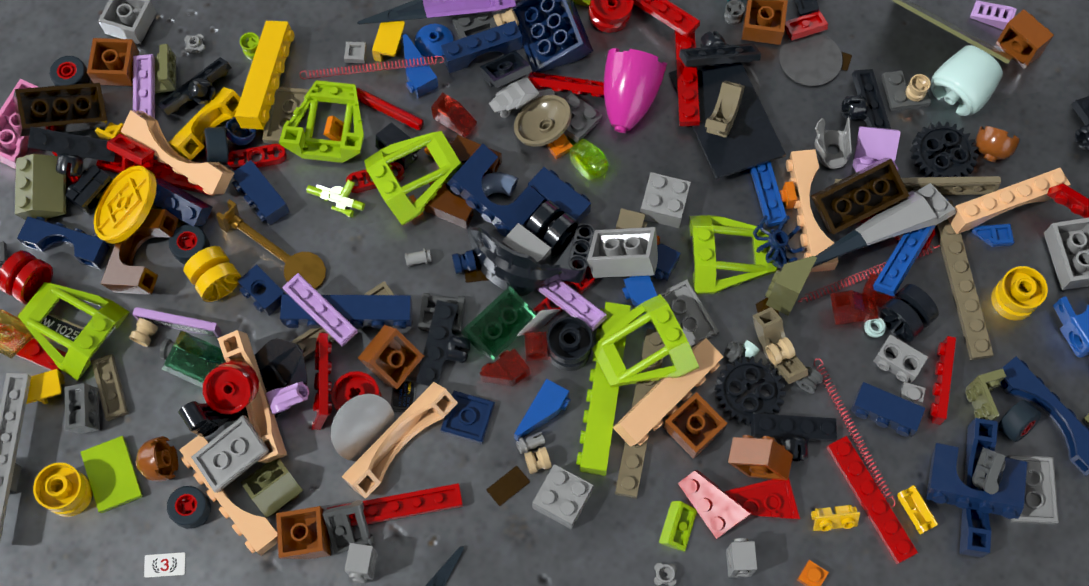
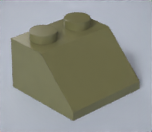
M280 459L264 464L241 482L252 501L266 518L276 514L282 506L296 499L299 493L303 491Z

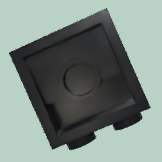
M516 50L480 66L484 80L491 87L495 86L496 88L504 87L509 82L521 79L532 72L530 64Z

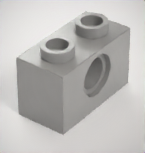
M748 538L734 539V542H731L726 550L728 578L751 577L757 570L755 541L748 542Z

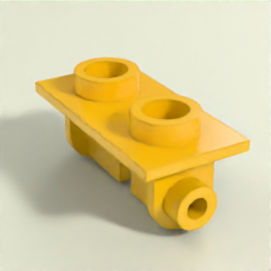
M915 485L896 495L920 535L938 525Z
M852 505L836 506V514H832L831 507L815 508V511H811V518L814 520L813 531L858 527L860 512H857L856 506L852 507Z

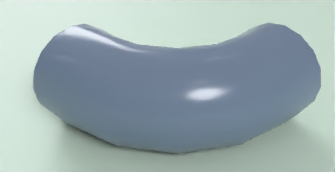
M502 172L488 173L482 177V190L486 197L492 193H502L511 196L518 184L519 178Z

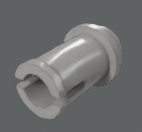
M423 248V251L406 253L407 266L426 263L427 265L429 262H432L430 249L426 250V248Z
M540 431L524 439L521 437L516 442L520 454L527 453L529 450L546 444Z

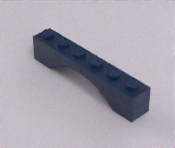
M1017 356L1002 367L1006 377L1000 382L1001 385L999 387L1006 394L1026 399L1044 410L1061 430L1068 447L1070 461L1085 476L1089 475V427L1083 425L1076 418L1075 413L1060 402V398L1044 385L1040 377L1035 376L1029 370L1028 365L1023 360H1020Z
M975 418L968 424L964 484L974 490L984 491L983 488H977L972 484V477L983 447L995 451L998 421ZM969 508L962 509L959 554L983 558L990 553L992 530L989 514Z

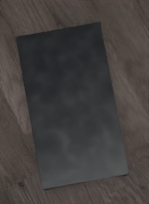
M742 63L697 66L700 125L692 127L715 178L719 179L786 157V153ZM677 70L669 72V76L678 94ZM724 81L745 86L737 115L727 137L706 132L707 127H705L707 118L712 115L715 109L722 82Z

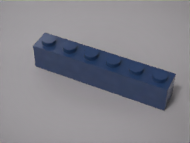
M282 294L280 320L284 326L288 328H298L299 326H307L314 329L320 328V325L288 294ZM321 295L356 329H361L363 326L382 329L384 325L393 326L396 329L412 327L411 295Z

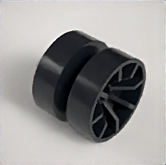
M548 200L535 211L525 228L551 247V256L553 257L560 253L571 241L579 221L568 213L561 216L562 208Z
M906 284L895 294L894 298L888 300L879 309V314L886 327L895 336L904 341L911 342L923 331V328L928 327L938 318L939 311L935 302L925 291L913 284Z
M564 317L555 321L547 334V354L551 363L564 371H575L585 366L592 353L593 336L590 327L583 320L576 317Z

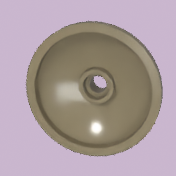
M545 95L530 101L520 110L515 119L514 131L517 138L523 144L533 147L552 143L568 128L572 116L571 108L566 100L556 95Z

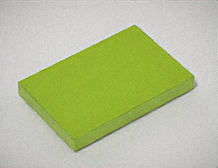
M123 435L80 452L99 513H104L143 497Z

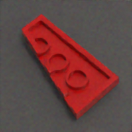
M319 333L316 340L315 370H319V373L315 374L314 389L318 390V393L315 394L313 411H317V416L314 422H312V430H321L327 416L331 415L332 403L328 402V395L331 394L332 382L328 381V374H331L332 362L328 361V354H331L332 343L328 341V333Z

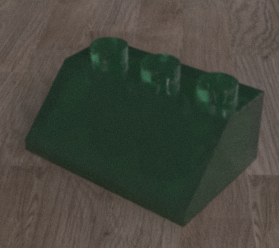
M509 286L474 318L461 333L465 338L469 339L470 343L477 350L493 361L519 337L517 335L537 314Z
M181 330L162 370L203 388L206 376L226 361L221 348Z

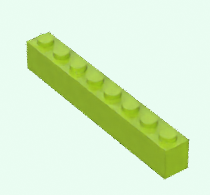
M605 302V309L600 308V310L607 314V319L602 323L601 329L597 328L595 341H599L630 312L631 305ZM626 336L614 343L622 361ZM593 353L592 361H596L595 369L591 368L589 381L593 382L592 389L587 391L586 402H590L589 410H584L583 423H587L586 431L581 430L580 444L584 445L583 451L578 452L576 465H580V472L606 476L619 386L610 387Z

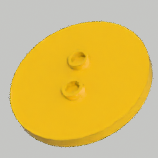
M132 166L119 173L107 186L98 202L94 215V229L100 239L111 244L122 242L130 237L144 222L151 210L156 195V179L150 170L142 166Z

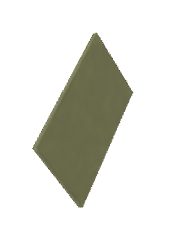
M891 0L1007 64L1013 59L1009 54L909 0Z

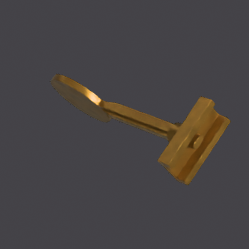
M230 199L227 202L229 210L224 215L220 212L216 214L222 230L228 232L231 227L236 230L239 229L285 263L284 277L286 283L299 273L315 290L322 285L325 279L326 268L318 255L311 252H299L290 256L243 222L244 220L239 216L236 203Z

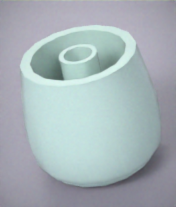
M972 45L965 46L942 64L931 78V91L938 100L944 97L945 101L950 105H954L958 101L960 104L956 113L960 116L973 115L983 108L991 98L1003 76V71L995 58L987 52Z

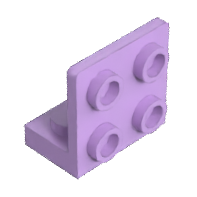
M860 126L852 165L855 171L858 172L883 158H891L898 171L899 168L895 160L900 131Z

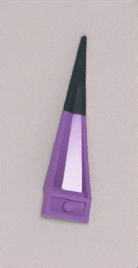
M413 0L362 19L357 24L496 12L516 7L515 0Z

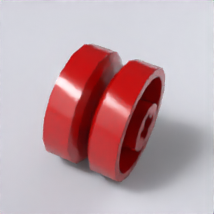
M590 0L589 20L600 31L606 33L618 32L628 24L634 1Z
M20 250L15 252L5 261L0 269V290L27 305L44 282L51 283L53 268L50 264L37 259L27 251Z
M238 360L222 363L213 369L203 382V396L206 403L213 410L221 414H233L241 411L255 399L259 391V379L255 370L249 364Z
M354 371L342 375L334 383L331 398L338 412L341 406L353 397L362 394H375L382 397V394L375 379L369 374Z

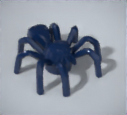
M765 215L753 231V235L756 240H768V242L759 246L756 252L760 253L764 248L770 246L765 259L767 263L772 262L777 268H783L787 262L797 261V257L787 258L786 248L793 253L805 250L804 247L793 249L788 245V241L800 230V226H797L787 235L782 231L784 224L790 219L789 216H786L775 232L774 229L769 232L763 226L768 218ZM760 229L761 232L767 234L769 237H759L757 235V232Z

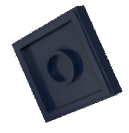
M453 390L452 396L458 403L445 416L440 430L441 433L483 444L495 402Z

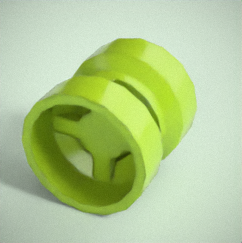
M253 32L245 33L240 38L241 48L248 59L254 58L259 43V37Z

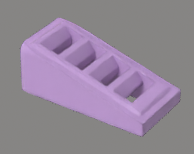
M976 0L970 18L1004 30L1007 23L1014 18L1017 9ZM980 8L983 9L982 14L978 13Z

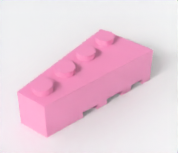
M22 79L18 81L0 109V162L16 169V158L26 156L29 136H20L13 99L15 89L38 87Z

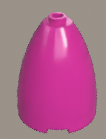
M613 48L608 51L604 73V99L607 115L611 126L615 128L614 131L619 133L630 131L643 118L652 105L663 81L667 66L666 62L660 63L657 56L635 49L619 52V49Z

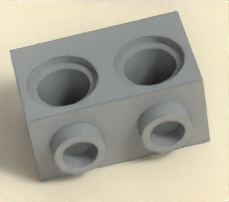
M890 334L873 362L880 369L895 374L900 381L911 384L919 374L928 356ZM885 352L892 353L894 359L887 357ZM904 363L912 365L913 370L907 369Z
M350 543L344 571L353 579V582L366 584L367 580L373 581L378 553L373 546Z

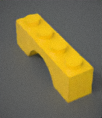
M223 87L214 96V99L210 100L168 143L181 156L191 161L205 147L204 129L216 127L223 121L232 119L235 116L240 96L233 89Z

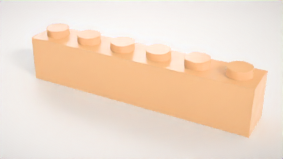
M707 338L692 348L699 365L698 369L678 378H662L612 427L630 447L637 443L639 446L649 438L647 433L651 429L654 431L664 423L662 418L666 414L668 416L673 414L678 409L676 404L680 400L684 402L692 395L690 390L694 386L698 388L705 382L706 378L704 376L708 372L713 373L720 366L718 362L723 358V355Z

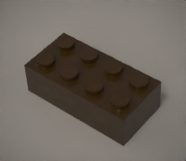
M100 83L15 89L13 99L20 136H29L31 127L58 132L95 130L96 128L105 129L107 116Z
M883 158L811 195V198L828 233L834 235L905 199L909 194L892 159Z

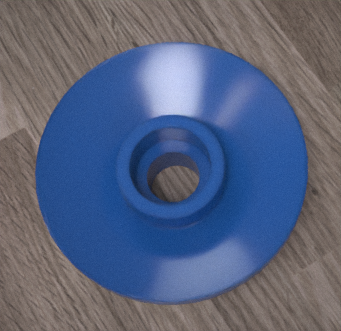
M428 24L417 32L415 47L422 56L427 58L432 56L433 59H436L435 56H442L441 45L454 41L452 32L444 25Z

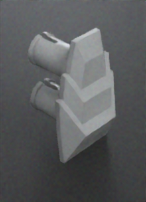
M525 76L502 87V90L495 94L496 97L489 102V105L495 113L506 118L510 116L512 109L523 108L529 101L538 96L539 92L528 77Z

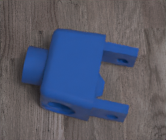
M1062 297L1053 305L1063 324L1060 331L1077 357L1088 356L1089 304L1084 313L1076 315L1067 297Z

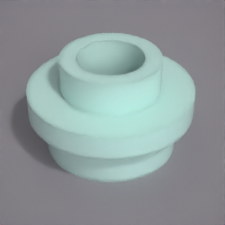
M870 317L864 324V330L870 337L878 338L885 333L886 324L879 317ZM872 325L877 326V327H878V330H877V331L873 330V329L871 328V326H872Z

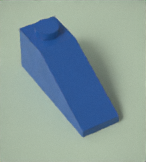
M404 34L405 66L406 59L408 62L406 67L408 82H406V86L411 93L414 92L420 98L438 87V80L430 66L424 65V58L408 35Z
M631 276L623 279L625 287L622 288L626 300H631L634 307L657 296L650 276Z
M546 379L516 429L514 439L519 441V438L526 437L558 416L561 410L565 411L571 401L569 399V390Z

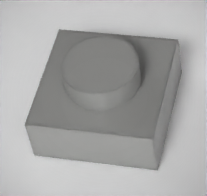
M346 41L345 63L365 64L366 42Z
M904 382L900 397L922 406L926 388Z

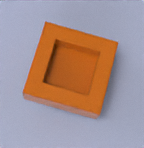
M329 116L323 135L333 141H341L344 122L335 116Z
M564 133L557 140L546 145L555 159L573 150L572 144Z
M790 181L785 182L782 190H780L785 209H793L797 201L794 182Z
M808 560L797 581L805 586H821L829 572Z

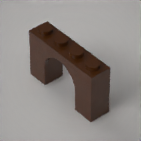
M459 135L456 136L454 141L450 142L462 166L481 146V144ZM489 148L498 158L486 170L484 175L498 171L502 163V153ZM436 180L430 182L429 185L431 186ZM444 183L436 192L435 198L426 204L424 211L467 229L476 210L469 207L465 199L453 195L447 189V183Z
M151 209L144 222L130 237L122 242L115 243L100 284L114 293L152 295L158 275L145 266H133L134 255L140 245L150 238H172L179 219L166 209Z

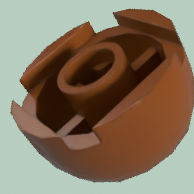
M981 126L977 134L976 145L979 152L985 155V160L996 162L997 159L1004 160L1012 156L1018 147L1020 139L1015 135L1013 138L1008 137L1007 131L986 126L984 129Z
M161 436L148 440L138 450L136 467L148 480L162 482L176 476L173 473L179 467L178 456L175 447L169 446L167 441H170L167 437Z

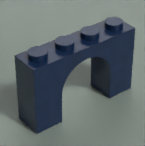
M482 143L447 184L455 194L460 195L466 200L469 207L480 212L485 221L492 223L497 228V231L506 237L518 223L523 225L545 198L528 185L515 201L509 205H498L491 202L485 196L481 182L484 173L498 156Z
M940 443L935 444L931 459L926 499L933 500L939 504L956 505L962 509L979 510L985 514L1002 515L1008 519H1019L1024 509L1028 462L1005 457V468L1002 473H999V490L995 494H989L985 491L974 490L960 480L956 469L959 447Z

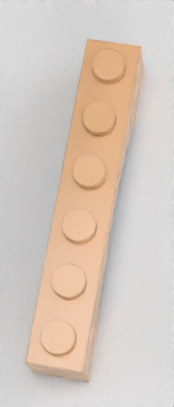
M130 110L121 130L123 134L155 150L154 155L157 156L158 161L169 164L173 167L172 170L188 177L187 180L190 183L204 188L203 191L211 196L225 193L234 172L219 162L197 163L181 156L167 142L156 119L144 111Z
M816 149L793 151L789 159L786 160V169L791 174L789 182H794L797 196L794 208L798 210L797 225L802 230L800 241L802 247L805 246L806 253L804 258L818 255L834 244V242L820 229L810 207V187L819 169ZM838 257L813 267L810 273L835 270L838 264Z
M1057 168L956 205L954 207L956 214L949 217L948 221L955 233L959 234L973 229L985 221L1013 208L1033 202L1048 201L1052 199L1047 195L1049 188L1062 183L1067 186L1071 184L1062 169Z
M236 330L219 337L218 341L225 361L238 360L249 364L255 370L259 379V391L255 399L246 406L250 423L269 449V452L259 459L258 462L269 463L287 456L275 416L271 412L265 394L267 392L247 333Z
M433 382L344 473L342 478L358 494L366 499L381 484L388 466L403 446L424 428L443 419L458 402L446 388Z
M198 435L180 449V452L183 454V457L180 459L188 469L193 467L196 471L193 475L200 485L205 483L209 489L206 491L207 495L213 502L217 500L220 503L221 507L219 510L226 519L230 517L233 520L232 528L239 536L242 534L248 540L245 542V545L251 553L257 552L262 556L278 543L276 529L265 517L250 514L234 505L224 489L218 493L212 490L191 458L209 443L205 437Z

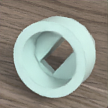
M748 340L744 342L741 348L743 349L742 356L747 359H751L752 356L755 357L760 351L757 346Z

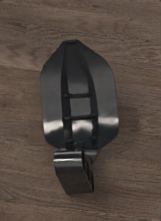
M579 224L576 227L574 238L554 265L539 264L532 256L516 252L504 246L480 227L470 226L468 228V235L475 261L487 279L511 294L525 296L535 289L557 280L573 283L582 282L586 276L587 259L594 236V228L589 224Z
M276 338L267 342L254 355L266 392L282 387L285 388L298 382H303L307 386L308 380L304 354L299 345ZM196 401L187 403L178 411L189 430L201 437L211 435L225 423L236 421L243 415L249 418L246 407L233 414H221L213 410L207 403L200 404ZM283 412L274 414L275 419L278 416H280Z

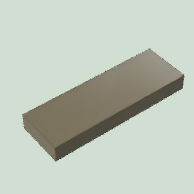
M113 354L91 360L105 419L110 421L128 415L129 412Z

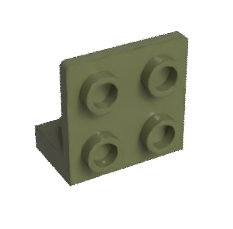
M168 44L159 45V53L155 57V93L176 90V55Z
M1003 368L978 375L966 387V397L969 402H972L975 409V418L994 421L999 417V412L990 393L994 391L993 388L1000 386V382L1006 377Z

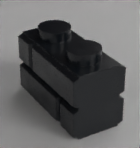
M92 165L82 172L81 178L76 183L68 187L65 196L72 204L89 215L98 205L103 192L113 179L95 165Z

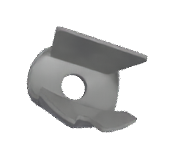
M821 118L815 127L817 132L815 139L816 151L822 165L833 169L841 168L846 165L848 158L852 154L850 118H847L844 131L824 130L826 122L824 118ZM830 145H835L838 147L839 152L837 154H830L827 148Z

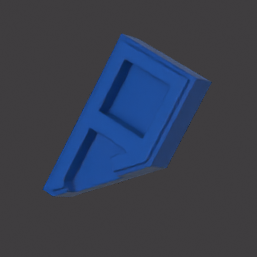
M1011 224L985 225L971 229L973 234L991 247L1012 246L1015 243Z

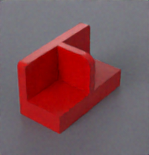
M121 133L107 142V149L115 152L117 156L122 158L123 169L126 170L134 164L145 167L150 171L153 169L155 150Z

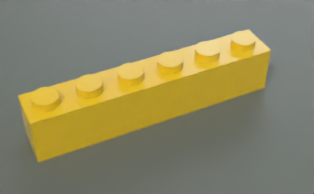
M265 22L235 113V118L241 128L264 130L266 122L269 121V111L275 101V92L280 85V76L285 69L284 64L286 57L290 53V44L294 41V31L291 29L289 22Z

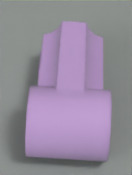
M298 382L265 394L272 414H276L290 409L292 405L308 400L310 392L308 386L303 382Z

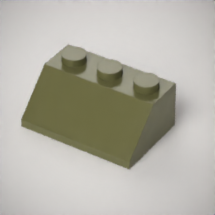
M30 154L16 158L15 215L26 220L27 216L35 219L36 217L48 219L66 214V175L59 174L56 171L58 156Z
M811 256L784 264L781 271L776 270L765 295L768 298L766 305L789 316L817 257Z

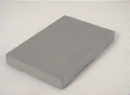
M688 279L657 294H661L669 304L691 348L703 339H710L719 334V330Z
M243 415L191 458L212 490L218 493L266 455L269 449L248 418Z
M1008 455L1007 458L1028 462L1024 509L1019 519L1013 518L1011 522L1058 524L1053 457Z

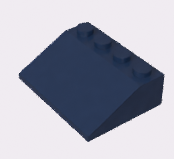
M522 0L516 4V7L512 8L519 21L518 28L522 35V43L533 72L540 73L578 61L593 52L573 0Z

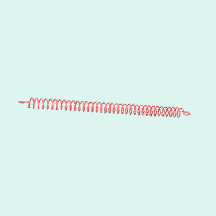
M377 62V67H378L377 70L375 69V63H373L374 70H375V71H378V70H379V64H378V62ZM370 63V71L368 70V64H366V68H367V71H368V72H371V71H372L371 63ZM352 65V71H353L352 73L350 72V66H348V70H349V73H350V74H353V73H354V67H353V65Z
M862 271V273H861V274H862V277L864 276L863 272H865V273H866V277L869 279V276H868L867 272H866V271ZM834 282V284H833V285H834V289L836 288L835 283H837V286H838V288H839V290H840L841 288H840L838 282ZM830 284V285H827L826 288H827L828 294H830V291H829V289H828V286H830V289H831V291H832V293H833L834 291H833V289H832V287H831V284ZM809 292L810 301H812L810 293H812L814 300H816L813 292Z
M833 381L830 382V383L824 384V385H826L825 388L831 389L832 387H834L835 385H833V386H831V387H827L829 384L833 383ZM846 407L841 408V409H838V408H837V410H840V411H839V413H840V412H841L843 409H845ZM848 414V415H846V416H842V415H841V417H844V418H843V421H846V422H847V421H849L850 419H852V418H849V419L844 420V419H845L847 416H849L850 414ZM847 425L846 428H850V429H849V432H852V431H850V430H851L853 427H855L856 425L851 426V427H848L849 425ZM859 433L852 434V436H853L852 439L858 440V439L861 438L862 436L857 437V438H854V437H855L856 435H858ZM862 444V445H858V446H857V447H859L858 450H862V451H864V450L867 449L868 447L863 448V449H860V448H861L862 446H864L865 444ZM871 454V455H868V456H865L866 458L864 459V461H868V462L866 463V465L872 466L873 464L876 463V462H873V463L868 464V463H869L870 461H872L874 458L869 459V460H866L868 457L872 456V454ZM878 466L871 467V468L868 467V469H871L870 472L873 473L872 476H876L875 478H877L878 476H880V475L882 474V473H880V474L874 475V474H875L876 472H878L879 470H876V471H872V470L875 469V468L878 467ZM881 477V478H878V479H875V478H874V480L880 481V480L883 479L884 477ZM883 488L880 489V491H884L882 494H883V495H886L885 497H887L889 494L892 493V492H889V493L884 494V493H885L886 491H888L890 488L885 489V490H882Z

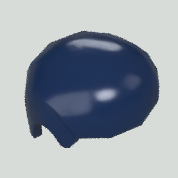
M235 117L226 123V136L232 143L239 146L247 145L255 138L256 129L241 128Z

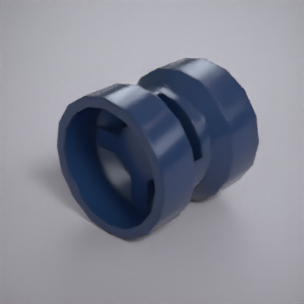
M472 250L466 251L464 254H452L456 274L463 273L464 270H476Z

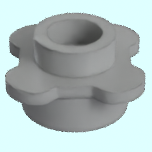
M197 34L196 36L188 35L184 38L186 52L197 54L205 49L202 34Z
M657 563L654 567L656 571L654 583L658 586L661 584L674 586L676 584L674 577L677 567L674 564Z

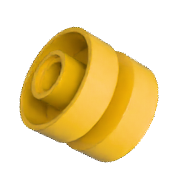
M220 246L207 247L197 252L187 261L183 269L185 275L195 285L196 291L205 302H213L225 297L239 285L238 280L241 278L240 273L230 263V259Z
M1026 266L1012 268L994 287L991 294L992 305L997 313L1006 319L1013 321L1026 319L1044 302L1047 297L1048 286L1044 277L1035 269Z
M53 463L46 466L39 472L33 485V493L37 502L62 517H72L83 512L90 504L93 496L88 477L67 463Z

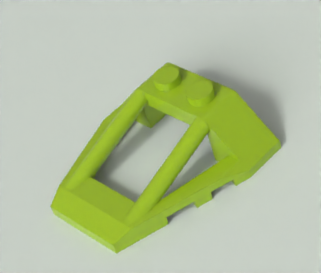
M316 80L304 96V101L300 107H296L290 121L287 120L284 124L279 144L303 159L343 163L361 152L364 132L356 85ZM318 101L347 104L341 141L312 138ZM309 107L306 129L304 132V128L298 127V125ZM352 119H354V133H350Z
M442 131L428 133L391 144L364 160L367 172L385 203L401 225H405L424 211L426 204L435 198L436 192L442 185L447 183L462 166L461 161ZM427 146L440 169L401 187L390 168V163ZM436 180L414 203L407 195V193Z
M689 216L695 268L693 284L696 294H715L723 289L736 287L740 283L756 280L776 272L777 267L772 262L767 263L765 259L770 246L764 248L760 253L756 252L759 246L768 242V240L755 239L753 231L757 226L719 216ZM760 229L757 232V235L759 237H769L767 234L761 232ZM714 233L752 237L754 264L716 261ZM716 269L749 272L716 280Z
M44 282L20 312L18 318L39 342L56 366L78 381L91 365L90 358L113 328H119L130 311L110 299ZM60 299L93 316L74 342L41 324ZM81 300L98 305L102 308L98 310ZM43 335L68 348L65 358Z
M661 294L639 304L631 310L592 348L610 387L637 384V382L647 380L657 381L668 377L678 378L699 368L682 328L669 304ZM649 321L652 322L665 347L631 368L626 369L614 343ZM669 355L673 366L639 373Z

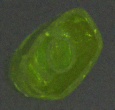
M581 139L570 148L569 158L572 164L588 180L601 177L608 171V159L591 142Z

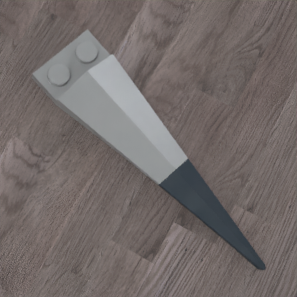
M930 183L916 192L911 191L908 193V197L887 207L816 255L817 259L813 267L882 240L937 225L955 215V208Z

